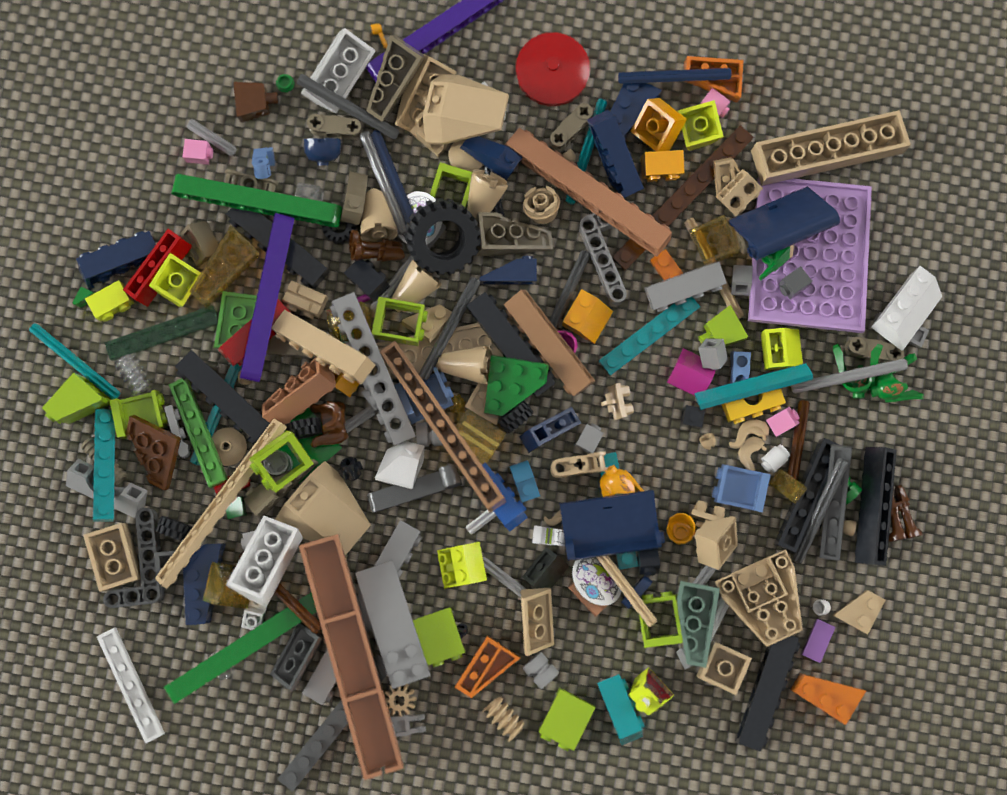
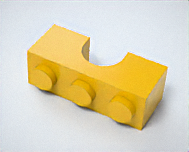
M781 388L758 394L759 400L756 405L746 403L744 398L722 404L728 423L732 421L734 424L745 421L744 417L750 415L752 418L764 415L762 411L770 409V412L782 409L781 405L786 402Z

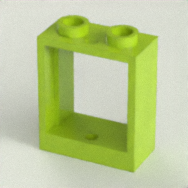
M440 163L430 195L434 198L436 197L442 176L468 183L462 205L467 209L472 172Z
M379 297L372 328L373 338L418 346L419 341H423L425 330L421 329L422 323H426L428 311H425V305ZM386 308L419 313L414 338L382 333Z
M287 430L249 458L252 463L250 465L251 469L256 475H261L263 478L261 482L264 487L274 492L279 491L314 464L294 434ZM286 443L300 464L277 482H274L261 461Z
M667 591L661 592V596L653 597V594L641 595L645 605L672 600L678 634L651 637L649 626L639 615L644 648L683 643L677 606L678 594Z

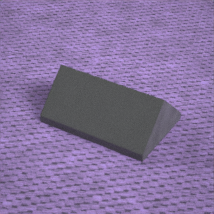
M302 623L297 624L270 675L289 691L293 692L296 690L321 646L324 636L320 633L312 632Z

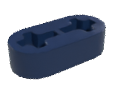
M644 575L633 586V589L640 597L653 581ZM624 596L621 603L628 609L632 604Z

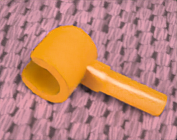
M378 23L372 24V34H379L384 49H387L388 44L384 38L381 25Z

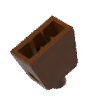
M233 82L236 114L240 122L266 116L269 114L268 104L279 103L278 93H267L263 83Z

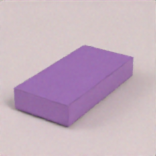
M816 619L801 655L821 663L835 627Z

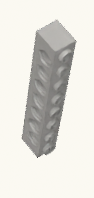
M353 292L331 302L333 306H330L334 318L338 316L341 323L338 324L342 336L346 335L348 340L345 344L358 352L360 347H367L369 349L368 358L377 368V373L373 376L368 375L362 384L365 390L369 388L372 395L369 396L372 407H377L379 414L376 416L380 425L384 424L387 430L384 432L387 442H392L395 446L416 437L355 293ZM345 311L353 312L354 319L352 321H346L343 318ZM355 328L359 329L362 333L361 338L358 340L353 339L351 336V331ZM378 382L383 383L385 386L384 391L380 394L374 390V386ZM385 400H389L392 403L390 411H384L382 408V403ZM393 418H397L400 421V426L397 429L390 427V421Z

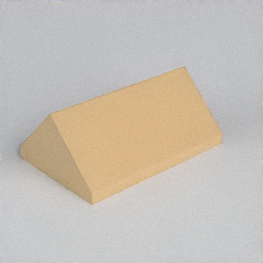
M551 588L521 590L525 655L529 656L554 645Z

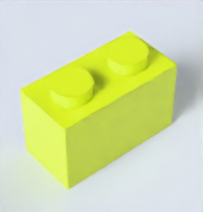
M118 280L85 298L97 320L101 322L111 320L114 314L125 312L134 304L132 297L123 291L124 283Z

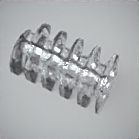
M136 353L127 354L114 363L117 364L116 369L120 371V376L125 377L123 381L128 384L127 388L132 390L131 395L133 397L148 391L151 388L148 384L152 381V379H144L148 375L147 372L141 373L144 366L137 367L140 360H133L137 355Z

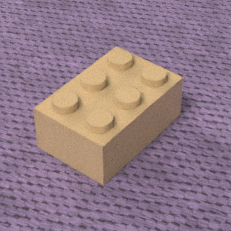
M119 523L83 535L99 592L108 591L141 580L140 564L128 523Z

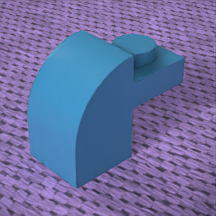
M528 460L509 466L522 503L540 497Z

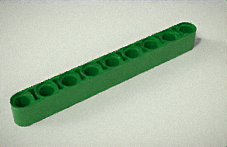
M183 174L175 175L171 192L172 195L179 198L272 216L275 213L294 217V220L329 227H339L343 209L340 205Z
M312 592L298 600L312 615L317 612ZM287 607L164 687L173 704L179 702L302 621Z

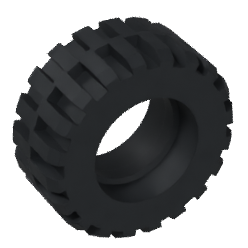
M436 198L435 202L431 200L426 201L424 207L418 206L416 208L418 211L416 214L412 213L410 215L411 221L405 227L407 233H405L406 246L417 264L422 269L425 268L427 272L432 274L436 272L438 275H444L445 272H448L449 275L455 274L454 270L459 269V271L465 269L463 265L466 263L470 265L473 261L471 257L473 255L477 256L479 251L477 246L481 244V239L479 238L481 234L480 228L477 226L478 223L473 215L462 204L456 203L451 199L445 201L442 198ZM448 220L454 222L459 228L457 243L445 252L431 251L426 244V235L429 229L440 221Z

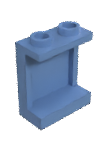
M434 367L435 373L430 375L428 380H422L444 410L454 405L451 400L454 395L450 386L445 387L444 383L447 380L442 371L439 372L437 367ZM401 383L395 384V389L411 424L424 419Z
M722 464L721 468L718 467L716 479L719 480L717 487L714 486L712 498H715L714 502L763 512L771 474Z

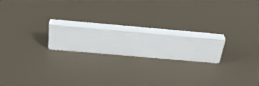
M115 627L97 636L145 744L164 735L165 732L117 628Z

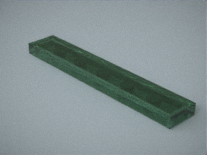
M214 305L105 342L110 361L218 324V316Z

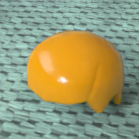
M677 513L669 518L666 532L672 542L686 544L694 538L696 525L691 516L686 513Z

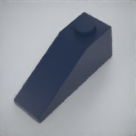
M479 136L466 139L460 147L505 180L509 178L522 159V156L508 146Z
M522 256L521 259H516L479 277L480 285H536L537 259H533L532 256Z
M570 407L530 428L520 435L519 438L528 453L578 426L581 424V421L574 409Z

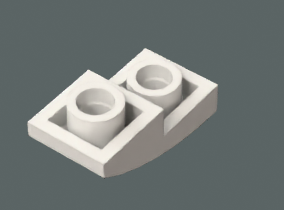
M248 599L241 628L253 630L264 622L267 607Z

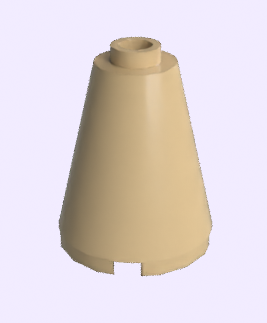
M482 169L473 170L470 182L467 210L475 219L478 212H491L508 187L505 179L492 172L490 175L484 174L485 170Z
M370 189L365 196L360 228L361 239L367 242H377V240L386 238L393 240L398 235V228L385 196L378 189Z
M413 259L391 299L419 303L437 290L442 283L437 278L434 280L432 273L427 272L425 268L422 269Z
M480 346L443 353L438 359V368L443 373L487 385L490 368L489 356H492L491 347Z

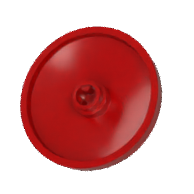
M549 32L537 35L530 39L519 52L516 61L517 82L523 93L538 104L561 106L570 103L583 92L588 83L590 74L588 55L578 41L566 34Z

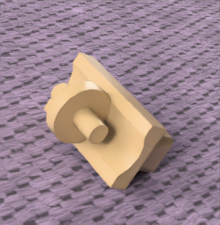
M616 383L607 387L606 401L601 402V406H607L608 413H613L614 421L634 413L633 405L631 403L624 404L623 397L630 396L629 386Z
M698 500L694 508L689 512V516L703 521H696L695 523L697 527L701 528L705 522L724 518L725 508L714 506L712 514L705 513L708 503Z

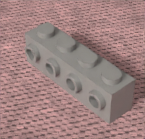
M713 262L647 286L644 289L651 309H657L660 312L668 309L669 304L675 303V305L687 302L686 298L693 296L695 299L704 296V292L710 289L711 292L723 289L722 285L727 283L720 262Z

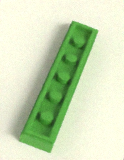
M181 378L169 384L208 487L213 488L228 481L189 379L186 378L184 381Z

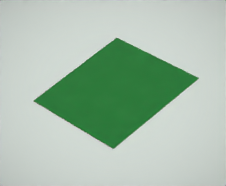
M308 407L302 414L293 418L291 422L306 418H316V416ZM316 436L299 439L298 442L310 459H315L318 462L299 484L324 461L329 460L341 450L342 447L339 444L319 445L313 448L311 442ZM286 443L277 449L291 457L293 462L292 469L300 464Z

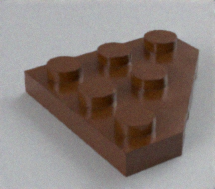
M136 415L129 416L126 435L129 441L132 440L136 448L134 452L140 465H144L148 475L146 477L148 482L164 491L168 490L173 476L181 437Z

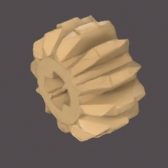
M408 684L403 689H401V686L397 687V690L396 688L392 689V686H390L392 693L385 691L384 694L390 697L385 699L387 703H390L387 705L388 709L393 708L392 716L398 711L399 717H402L403 710L408 715L410 714L409 708H415V705L410 701H416L417 697H410L415 691L411 689L407 692ZM395 696H403L404 704H401L400 702L396 703L395 700L397 699V697Z

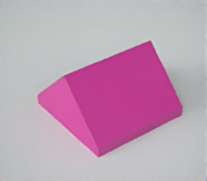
M683 348L667 383L695 396V393L707 390L716 370L703 368L701 357Z

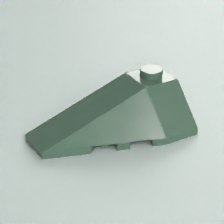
M680 581L677 606L686 664L707 667L720 588Z

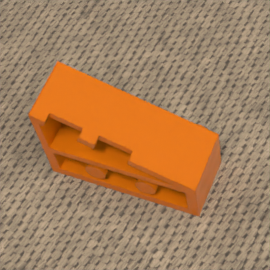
M687 56L684 62V70L730 68L731 79L685 82L709 92L713 88L727 99L738 103L742 92L744 60Z
M487 635L456 683L455 688L472 698L507 668L517 662L520 656Z
M802 673L798 675L790 688L792 692L845 725L866 692L860 688Z

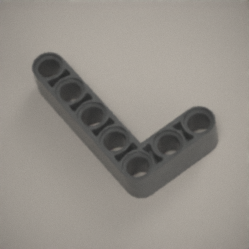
M451 464L439 468L438 472L417 478L413 489L394 485L369 493L367 498L372 513H376L462 485V481L456 464Z
M141 508L136 513L141 587L108 591L103 597V602L109 608L157 603L162 601L165 596L164 587L155 578L151 580L148 576L151 569L156 573L155 553L161 552L160 533L155 531L159 522L158 514L152 508ZM148 511L151 517L150 520L146 522L143 518V515L145 512ZM147 531H151L152 538L150 541H147L145 539V534ZM149 550H152L154 553V557L151 561L147 558V552ZM152 589L157 591L155 600L150 597ZM133 591L138 595V599L135 602L131 599ZM114 593L118 596V602L116 604H114L111 600V597Z

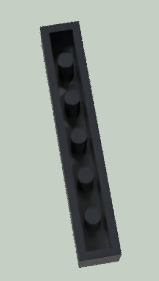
M231 208L226 213L230 219L228 222L236 229L238 227L243 229L244 232L242 234L249 240L255 239L258 242L257 246L266 253L272 222L261 213ZM290 238L285 261L286 270L293 276L296 274L302 278L300 282L306 287L312 286L316 289L330 273L328 268Z
M484 292L467 305V310L504 357L544 363L538 354L535 356L531 352L532 346L526 339L524 341L519 336L521 332L515 324L511 326L507 321L509 317L503 309L499 310L495 305L497 301L491 294L487 295ZM548 370L547 383L533 393L536 399L556 384L554 381L556 377L550 370Z
M191 350L175 366L178 369L176 373L184 381L188 378L192 382L191 387L198 394L202 391L207 396L205 400L212 407L217 405L221 409L219 413L226 420L231 418L235 422L233 426L241 434L245 431L250 436L247 440L254 445L270 423Z
M826 438L819 439L773 545L784 550L786 549L790 553L797 552L828 480L831 445L837 443Z
M865 447L855 563L886 566L896 449Z
M791 635L767 646L735 739L738 744L760 752L762 747H766L768 742L766 735L768 730L773 727L775 720L773 715L775 710L779 709L781 691H784L787 686V680H785L787 673H790L793 668L794 653L797 654L800 647L799 638Z

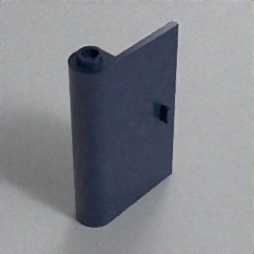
M807 186L730 219L728 223L748 241L749 247L747 251L749 256L755 260H760L839 225L840 217L835 208Z
M654 490L559 503L568 561L662 548V544L665 543L664 533L660 532L658 528Z

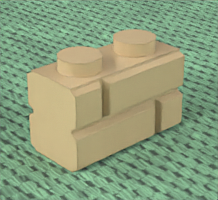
M294 281L290 282L282 299L287 309L296 312L298 309L304 312L303 316L312 320L314 317L318 319L321 317L328 301L326 295Z

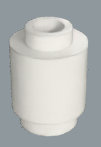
M780 444L777 447L774 446L761 458L763 462L761 465L767 472L772 471L775 473L788 461L790 453Z

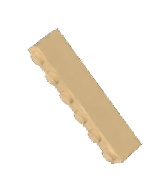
M286 310L282 312L271 328L277 333L275 337L285 343L287 340L288 344L298 351L300 348L307 357H316L315 360L323 366L329 365V368L338 375L340 372L343 373V377L352 383L356 381L362 384L375 366L364 354Z

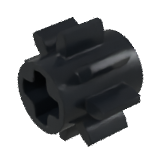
M347 457L341 461V468L338 469L340 476L345 481L357 480L362 474L360 471L363 469L361 462L352 457Z

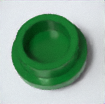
M282 74L276 79V87L280 92L288 93L293 90L295 82L292 76Z

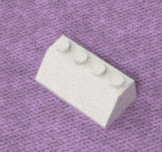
M344 28L339 31L310 78L346 99L375 53V50ZM303 88L301 94L309 100L334 113L338 112V107Z
M919 266L907 278L871 328L901 351L904 350L942 298L936 277Z
M263 516L226 585L247 599L267 607L303 539L299 529Z

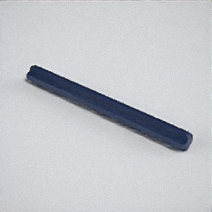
M730 68L618 73V82L620 84L731 79Z
M373 131L370 136L404 220L406 224L410 223L409 217L414 212L381 132Z

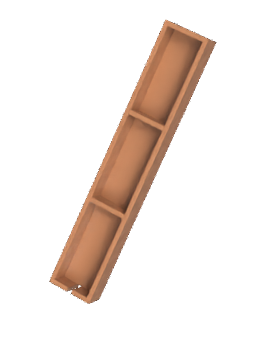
M336 534L299 545L363 778L367 780L382 775L383 766H385L386 774L403 769V759L340 535Z

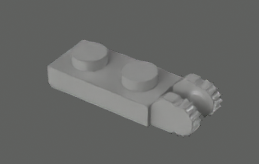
M169 405L165 407V412L171 433L181 437L178 454L185 459L190 456L191 451L189 445L184 443L186 433L178 420H181L178 409Z
M408 714L402 717L390 716L396 737L426 732V727L423 726L410 728V721H421L425 719V714L411 716Z

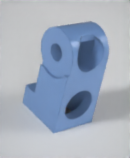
M273 147L254 149L252 165L255 178H268L271 176L270 166H275L276 163Z
M730 352V382L734 383L749 379L751 352Z

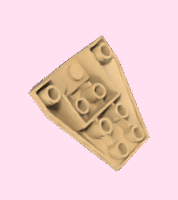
M439 75L430 83L423 113L426 144L445 145L501 131L509 95L460 75Z
M326 461L304 480L283 505L275 518L279 522L299 529L302 537L311 542L339 534L345 555L348 554L371 526L344 479Z
M786 549L715 581L716 587L720 588L719 593L723 601L766 647L803 630L795 567Z

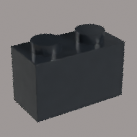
M363 259L355 261L344 274L375 303L390 287L386 281L388 277L382 271H375V266L368 259L366 261Z

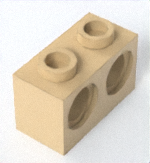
M742 169L715 197L736 216L746 209V205L751 200L759 196L763 188L749 173ZM750 183L749 189L744 191L745 185ZM734 197H737L736 202L734 204H730L731 200Z

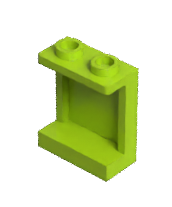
M157 390L122 400H109L117 438H127V425L129 416L136 415L162 429H168L167 415L163 410V405L165 404L164 396Z
M451 607L413 620L428 666L432 664L433 667L444 664L443 660L451 658L454 661L463 657L462 654L466 651L463 647Z
M559 687L556 697L541 727L538 729V732L541 733L540 737L549 742L551 740L558 742V747L569 751V749L574 751L595 710V706Z

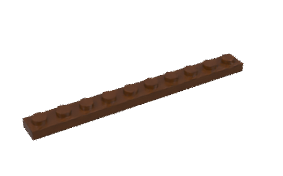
M740 125L653 214L655 221L669 227L715 179L713 161L730 157L735 159L754 137ZM630 238L612 259L626 271L646 249Z

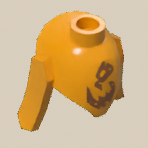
M615 465L608 467L600 479L603 497L644 491L627 470L617 469Z

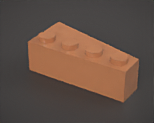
M316 357L310 363L305 362L301 366V372L296 377L292 375L287 380L283 389L279 388L262 404V417L269 423L274 418L283 425L290 423L293 418L302 414L309 406L317 403L326 393H330L336 387L335 372L329 368V365L323 366L315 360Z

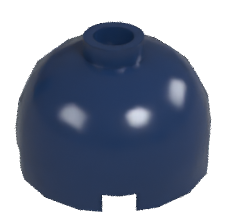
M304 139V152L308 159L317 162V166H329V162L335 161L341 153V139Z

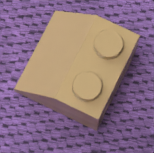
M730 516L708 521L701 528L697 529L695 539L698 563L717 570L722 567L738 546L736 517Z

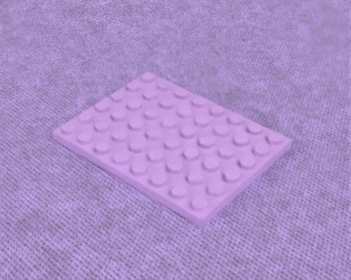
M758 177V178H757V183L761 186V183H760V180H759V177ZM790 179L761 186L763 189L756 198L755 209L808 186L835 208L840 217V224L796 243L793 256L778 270H774L763 280H759V276L769 266L763 263L762 259L755 260L752 258V286L749 298L748 321L864 333L872 187L802 179ZM801 266L813 282L808 288L790 300L781 293L778 284L784 277Z

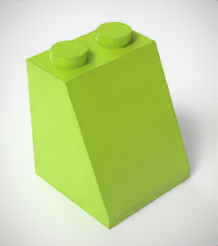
M73 373L42 409L47 412L45 416L51 421H56L59 424H71L95 413V409H104L110 406L109 400L111 399L87 378Z

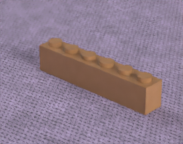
M520 290L504 304L507 308L505 310L510 318H514L517 321L518 329L523 334H527L530 338L528 340L530 345L534 349L537 348L539 350L541 359L544 363H549L553 369V375L558 380L561 379L565 384L563 387L569 395H579L595 382L594 378L527 290Z

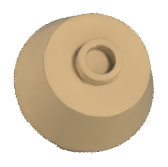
M546 186V188L539 189L534 187L525 194L523 210L534 222L547 224L556 218L560 206V198L551 187Z

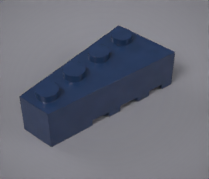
M648 83L623 84L610 112L613 115H617L620 121L619 128L624 134L625 139L633 128L647 99L660 98L661 89Z
M606 110L588 119L587 121L609 184L624 198L644 189L625 143V136L619 128L620 121L617 115H613L610 111Z
M140 231L134 237L119 239L113 245H103L97 251L92 253L85 252L79 258H76L79 271L88 290L95 288L93 284L102 281V283L110 281L114 274L122 275L126 273L133 265L134 267L141 266L156 245L150 231Z
M226 543L201 545L190 557L187 566L183 568L185 625L207 624L211 622L215 593L219 582V567L222 566V557Z

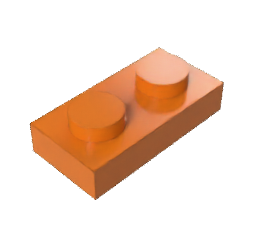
M666 249L657 257L655 256L650 259V263L663 280L683 274Z

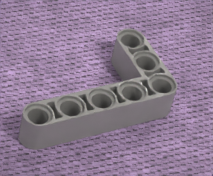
M593 213L582 218L579 231L587 251L590 253V258L609 302L617 306L624 302L627 293L601 233L613 228V226L609 223H603L600 217ZM590 223L593 229L586 230L583 224ZM592 240L599 241L600 246L593 247L590 244V242ZM600 257H604L607 259L608 263L602 265L598 262L597 259ZM611 274L614 276L615 281L608 282L605 276ZM618 291L622 294V298L615 299L612 293Z

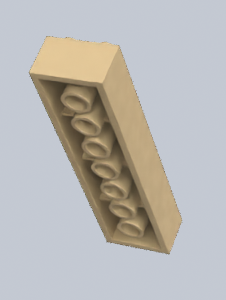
M899 110L756 142L751 150V154L761 186L903 154L911 144Z

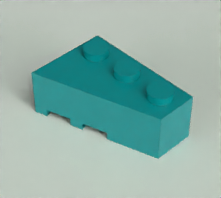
M618 674L597 683L620 739L621 746L642 738V728L645 725L641 716H636L634 711L636 704L631 697H628L626 691L629 690L625 678L621 680Z

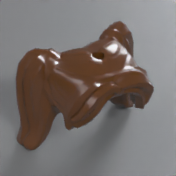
M327 401V403L309 406L312 413H321L322 434L312 440L311 446L313 448L319 445L339 444L348 438L345 429L344 412L346 411V405L344 403Z

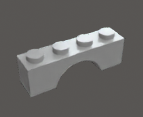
M77 459L67 471L66 486L93 498L94 465ZM132 483L125 487L114 486V509L136 518L137 511L145 507L148 491Z

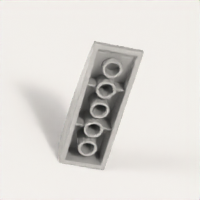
M393 560L356 572L358 584L392 689L431 676Z

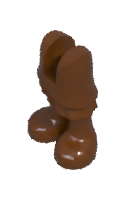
M352 230L350 233L349 252H351V260L358 261L376 258V262L380 260L384 262L399 261L405 257L403 245L400 241L386 238L377 242H367L361 240L359 231Z
M896 485L895 495L897 500L895 501L894 496L892 497V532L889 533V542L923 536L922 531L913 522L908 507L910 499L903 485ZM899 511L901 512L904 521L905 532L902 528V524L899 518Z

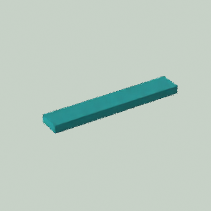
M804 363L695 393V399L702 410L813 380V374L808 365Z

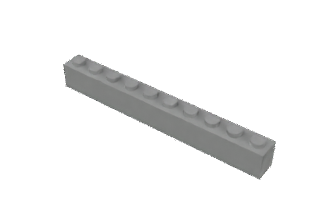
M400 520L374 566L393 560L400 579L403 573L401 570L403 564L409 563L413 556L410 553L414 546L418 547L423 538L420 536L421 531ZM360 590L357 599L366 631L369 633L372 625ZM328 649L302 694L321 705L326 701H331L335 694L332 690L337 684Z

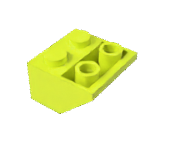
M765 329L760 333L765 371L786 369L803 364L799 329Z
M480 542L437 550L444 589L487 580Z

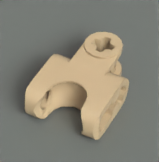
M606 451L554 460L550 466L551 475L554 478H565L588 473L605 472L608 468L605 467L604 461ZM577 462L583 465L581 469L575 467ZM556 465H563L564 472H557Z

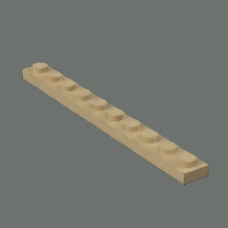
M275 418L271 421L155 577L163 587L168 588L170 584L176 581L177 575L182 568L187 566L190 557L201 547L202 541L212 532L216 522L224 516L228 506L236 500L237 494L242 487L247 485L249 478L254 473L250 467L252 463L249 458L284 433L287 427Z

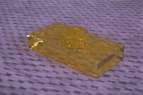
M782 469L769 482L772 487L793 503H796L807 490L803 484Z

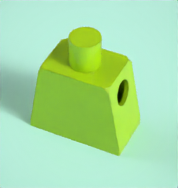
M730 305L704 325L706 333L698 337L701 344L705 339H724L726 347L744 341L748 338V335Z

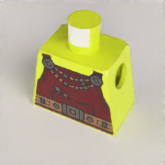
M649 667L635 677L629 694L636 703L637 710L644 712L648 716L674 696Z

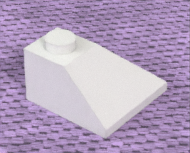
M405 441L387 449L375 480L413 489L424 461L425 446Z

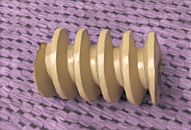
M498 697L491 701L482 712L488 710L486 718L493 716L492 724L498 722L497 730L504 728L505 730L502 735L509 734L510 737L507 741L510 742L523 729L524 721L520 720L517 722L519 715L515 714L512 716L514 710L512 708L506 710L508 703L501 704L503 698Z

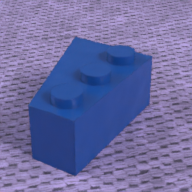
M485 462L482 464L483 468L506 500V503L493 512L510 532L528 518L524 512L527 509L520 500L518 502L515 501L513 498L516 496L509 486L507 488L504 487L502 483L505 481L498 473L494 474Z

